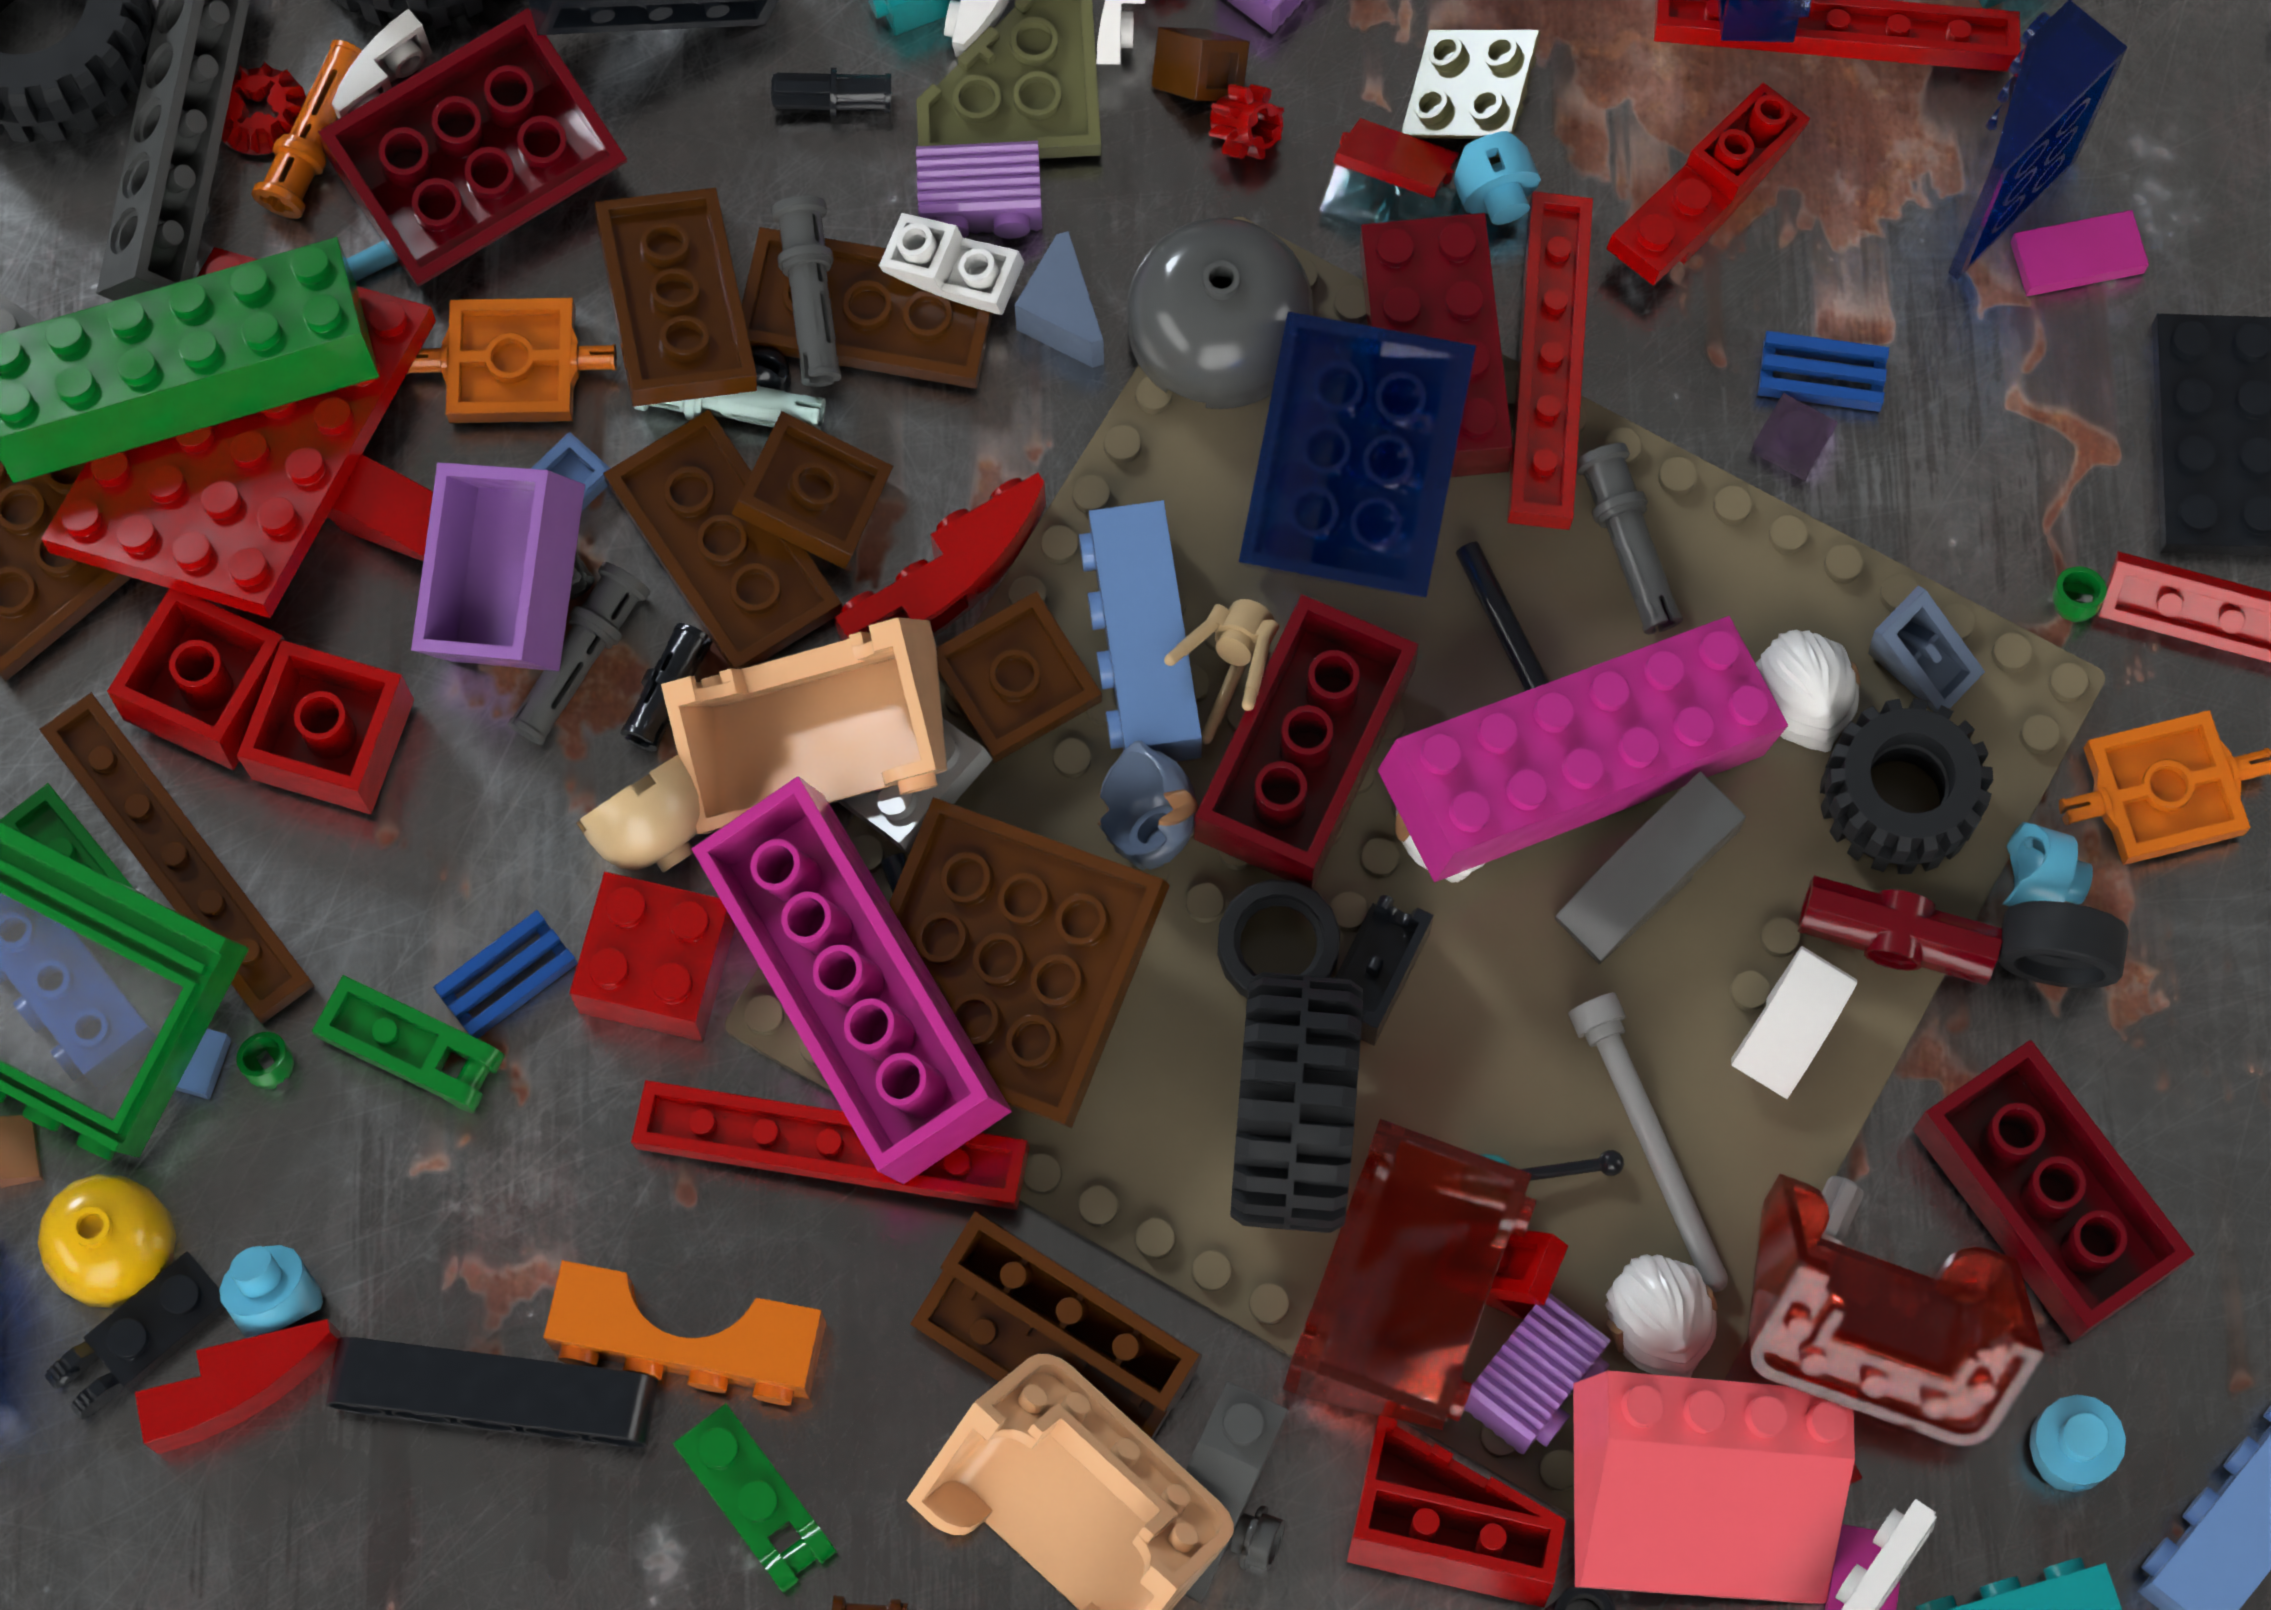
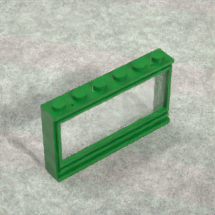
M0 822V1103H4L7 1095L26 1104L21 1115L28 1120L54 1132H57L61 1124H64L81 1133L76 1141V1145L106 1160L112 1161L116 1152L140 1158L249 948L200 925L199 922L145 897L146 895L110 879L93 870L92 867L38 842L39 840Z

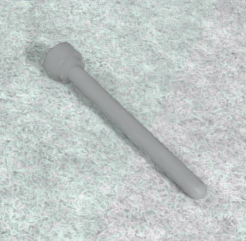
M1615 992L1591 999L1569 1011L1570 1020L1579 1038L1586 1037L1590 1047L1597 1046L1693 1264L1700 1272L1703 1282L1709 1285L1713 1292H1719L1726 1287L1728 1275L1620 1036L1626 1032L1621 1022L1626 1018L1624 1010Z

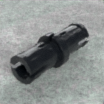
M685 623L676 624L655 668L647 669L641 681L644 689L634 710L620 731L622 736H626L625 739L641 749L657 751L666 732L665 730L670 723L661 684L694 676L713 642L706 633Z

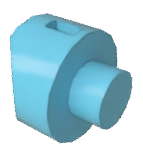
M1508 131L1489 134L1465 145L1454 177V185L1465 211L1471 214H1489L1491 222L1495 225L1511 223L1523 217L1530 209L1526 197L1538 188L1541 181L1528 147ZM1498 152L1501 162L1491 165L1489 158L1494 157Z
M2027 822L2020 824L2006 846L2010 854L2014 874V890L2002 905L2010 907L2022 902L2066 901L2080 905L2090 889L2093 867L2090 863L2077 860L2078 843L2075 837Z
M282 1245L253 1246L240 1252L231 1262L230 1268L224 1275L219 1289L222 1305L245 1338L279 1331L321 1309L323 1303L321 1289L309 1273L301 1257L294 1249Z
M2076 1394L2059 1398L2037 1416L2031 1427L2030 1449L2033 1462L2043 1480L2057 1490L2075 1493L2092 1489L2117 1470L2125 1454L2126 1436L2121 1420L2110 1406L2095 1397Z

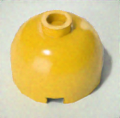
M95 1174L73 1181L53 1197L41 1218L37 1244L46 1273L63 1293L89 1307L115 1309L123 1305L172 1264L176 1233L170 1212L149 1188L125 1176Z

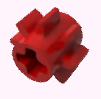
M1230 84L1228 85V95L1221 97L1216 103H1212L1209 136L1225 140L1222 147L1223 155L1238 159L1249 156L1262 160L1265 158V149L1272 147L1278 140H1281L1284 107L1268 103L1272 92L1270 88L1250 84L1249 87Z

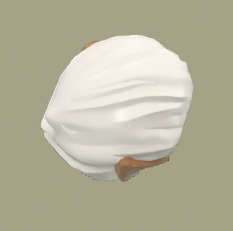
M1790 630L1787 633H1780L1777 639L1772 640L1771 646L1761 654V658L1756 662L1758 670L1788 723V727L1780 736L1808 749L1823 752L1831 751L1838 736L1848 726L1858 710L1859 688L1861 685L1858 667L1849 660L1845 648L1838 642L1829 640L1817 633H1811L1810 630Z
M1646 1254L1640 1255L1639 1258H1633L1630 1264L1624 1266L1623 1273L1614 1280L1613 1285L1606 1294L1608 1301L1605 1306L1609 1310V1318L1606 1323L1613 1336L1618 1353H1623L1640 1370L1656 1375L1691 1378L1696 1366L1710 1350L1716 1338V1313L1718 1312V1305L1714 1292L1709 1285L1703 1282L1700 1272L1693 1265L1672 1260L1658 1254L1654 1256Z

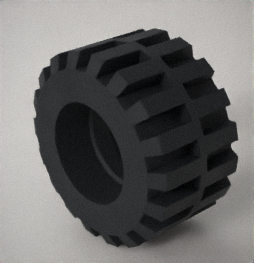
M1899 698L1886 701L1880 713L1874 706L1861 712L1856 724L1851 721L1842 732L1825 766L1826 770L1821 779L1820 793L1825 794V798L1820 806L1823 819H1834L1829 832L1837 843L1845 838L1852 843L1847 854L1855 860L1859 861L1863 853L1874 858L1871 868L1881 872L1885 871L1889 863L1897 864L1898 874H1912L1917 864H1922L1926 872L1937 868L1945 856L1949 860L1960 852L1965 842L1970 839L1991 799L1992 793L1987 792L1993 782V768L1983 766L1989 754L1984 742L1972 744L1970 738L1975 729L1966 720L1959 726L1950 721L1953 710L1943 705L1940 706L1937 713L1926 710L1928 700L1914 698L1909 708H1902ZM1889 761H1904L1920 767L1936 784L1940 797V806L1922 813H1908L1890 806L1877 793L1872 782L1871 769Z

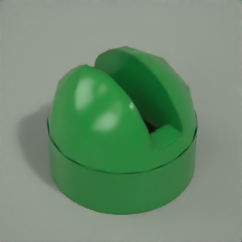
M2081 566L2070 567L2064 570L2056 581L2052 593L2054 608L2066 620L2085 622L2095 616L2101 609L2107 594V586L2104 579L2096 571Z
M260 1032L250 1036L242 1043L236 1056L239 1070L251 1084L260 1089L276 1088V1085L282 1083L286 1078H290L294 1068V1060L290 1048L282 1037L274 1032ZM269 1053L274 1063L267 1069H264L258 1060Z

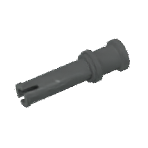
M802 195L777 201L772 205L771 214L772 219L779 223L783 252L778 255V267L789 278V286L791 287L794 324L800 356L801 382L806 386L821 387L834 384V381H840L842 377L836 351V337L827 283V272L831 269L834 258L833 251L825 245L822 218L827 213L826 202L817 196Z
M1625 443L1608 444L1580 456L1577 459L1576 473L1584 475L1596 506L1591 512L1594 521L1599 523L1601 528H1607L1643 624L1644 633L1647 635L1654 634L1657 631L1656 626H1658L1659 632H1663L1680 624L1683 621V617L1673 598L1643 516L1647 510L1646 505L1648 501L1643 491H1637L1626 462L1630 455L1628 447Z
M609 562L602 563L598 569L601 578L582 607L574 606L570 612L569 624L572 627L563 642L560 671L543 670L522 705L508 722V725L517 733L536 744H544L555 722L576 693L603 649H611L613 645L619 643L622 638L619 629L638 601H646L651 591L645 584Z

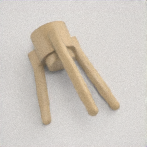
M1250 599L1237 600L1233 602L1229 609L1216 604L1207 620L1178 643L1164 658L1166 665H1175L1215 632L1216 651L1224 661L1231 664L1201 733L1202 743L1209 744L1213 740L1243 671L1249 662H1251L1244 689L1242 708L1246 711H1251L1255 706L1270 645L1279 629V624L1265 606Z

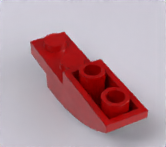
M1762 82L1691 150L1686 164L1612 234L1606 249L1654 286L1679 261L1685 264L1724 224L1786 153L1808 125L1810 117Z
M1037 472L1023 481L1021 478L1010 479L997 487L990 495V500L971 511L965 508L959 509L941 520L936 527V531L930 534L933 557L935 559L929 563L925 559L918 560L905 567L896 576V582L874 594L873 591H865L850 599L842 607V613L835 616L840 641L850 639L849 635L854 633L870 632L869 625L897 617L929 620L933 636L935 637L970 611L1012 566L1036 528L1046 506L1045 482L1040 474Z

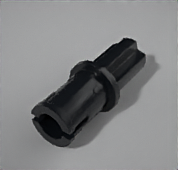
M831 68V74L777 72L773 74L771 80L772 105L777 109L830 110V116H836V110L884 111L885 113H891V73H885V75L837 74V68Z

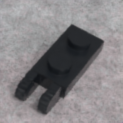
M186 1251L145 1287L83 1337L85 1342L72 1347L61 1359L50 1366V1369L46 1371L45 1378L54 1389H58L71 1383L79 1374L83 1373L100 1358L111 1372L97 1378L87 1388L82 1390L76 1396V1399L72 1401V1405H70L72 1411L79 1419L88 1418L125 1388L128 1391L133 1389L226 1311L220 1301V1288L196 1259Z

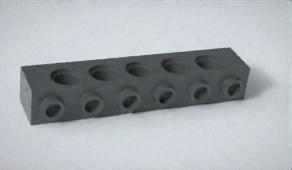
M250 0L158 1L96 294L115 301L193 278Z

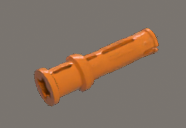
M336 39L331 42L330 50L312 88L308 92L290 134H284L281 138L276 139L272 149L275 158L264 181L255 183L251 195L254 200L277 215L291 219L301 218L306 207L302 200L314 175L322 174L324 171L326 155L323 151L318 131L338 119L332 106V101L348 69L362 52V49L350 42Z

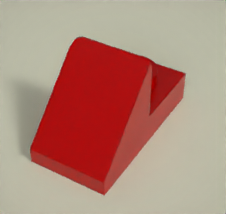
M1458 1221L1433 1280L1443 1287L1516 1318L1525 1319L1535 1304L1544 1306L1569 1245L1553 1233Z

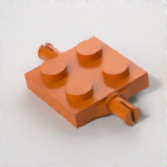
M573 298L450 300L449 328L442 341L441 348H421L407 374L442 373L447 385L446 416L449 423L573 421L574 387L579 378L580 370L616 371L617 349L615 344L579 346L575 335L576 307Z
M2210 710L2090 739L2083 749L2094 778L2093 792L2067 799H2059L2060 814L2065 813L2062 820L2066 826L2071 825V823L2101 816L2112 831L2123 865L2243 836L2249 831L2251 826L2241 801V781L2268 774L2271 775V760H2269L2271 758V750L2264 748L2260 751L2233 757L2231 751L2219 738Z

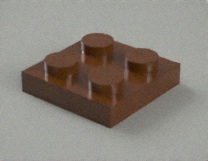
M781 411L731 514L845 569L894 466Z
M1037 591L936 647L939 679L981 746L992 757L993 760L991 762L993 764L1102 702L1100 689Z

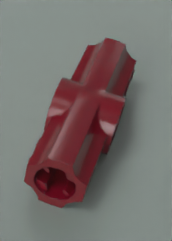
M1814 875L1810 880L1806 896L1803 900L1797 930L1799 933L1863 950L1864 956L1868 960L1887 968L1916 971L1923 967L1949 976L1969 980L1973 983L1986 985L1990 981L1998 961L2003 928L1935 910V904L1931 900L1912 892L1888 889L1875 893Z

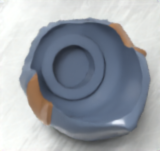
M1135 741L1122 752L1118 760L1109 769L1102 783L1099 796L1104 801L1107 811L1100 818L1097 825L1100 826L1107 836L1106 840L1114 846L1116 853L1141 870H1151L1170 862L1187 845L1193 832L1195 812L1198 810V804L1191 781L1179 764L1162 752L1151 749L1143 741Z

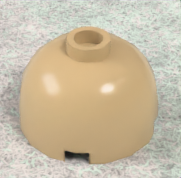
M676 755L650 771L648 775L639 781L630 784L582 817L580 821L576 822V824L599 855L618 868L637 871L657 863L664 873L693 854L692 846L688 841L697 834L696 824L700 815L699 795L690 774L680 757Z

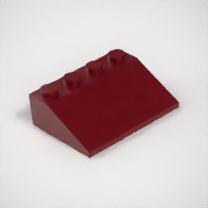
M529 8L318 131L326 157L360 209L417 287L627 163L626 156L546 35H537L533 16Z

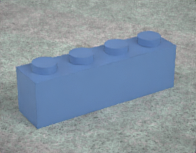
M1164 500L1089 510L1090 533L1079 534V545L1083 571L1095 570L1098 584L1097 592L1087 593L1092 630H1105L1108 649L1107 651L1096 652L1101 689L1114 688L1117 710L1106 711L1110 748H1123L1124 751L1135 741H1143L1151 749L1162 752L1176 762L1201 758L1202 736L1189 654L1173 666H1168L1164 662L1165 656L1186 637Z
M2271 1405L2263 1415L2269 1422H2271ZM2271 1425L2258 1442L2247 1436L2228 1457L2223 1467L2231 1475L2217 1493L2207 1486L2187 1508L2182 1517L2191 1525L2176 1544L2166 1537L2142 1565L2141 1568L2150 1576L2137 1592L2159 1610H2239L2270 1572Z

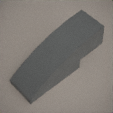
M1700 771L1584 884L1557 913L1555 920L1600 965L1692 880L1694 873L1740 832L1746 816Z

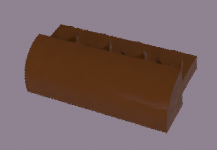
M974 1211L940 1267L943 1270L910 1325L998 1382L1031 1356L1051 1354L1059 1357L1073 1366L1152 1440L1169 1412L1177 1406L1202 1358V1354L978 1211Z

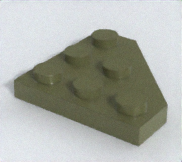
M1015 0V7L994 28L989 26L957 58L958 65L937 86L932 83L916 99L918 146L1038 141L1039 159L1102 155L1092 0Z

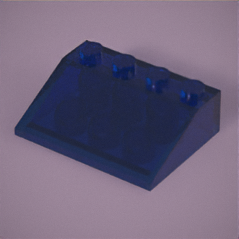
M2068 0L2052 17L2046 12L2041 13L2030 24L2020 39L2025 48L2016 56L2008 69L2014 76L1998 94L1997 100L2002 105L1994 112L1986 124V128L1991 132L1980 158L1948 271L1957 280L2077 160L2128 48L2071 0Z
M1288 312L1239 563L1247 568L1305 579L1427 598L1477 348L1476 345Z

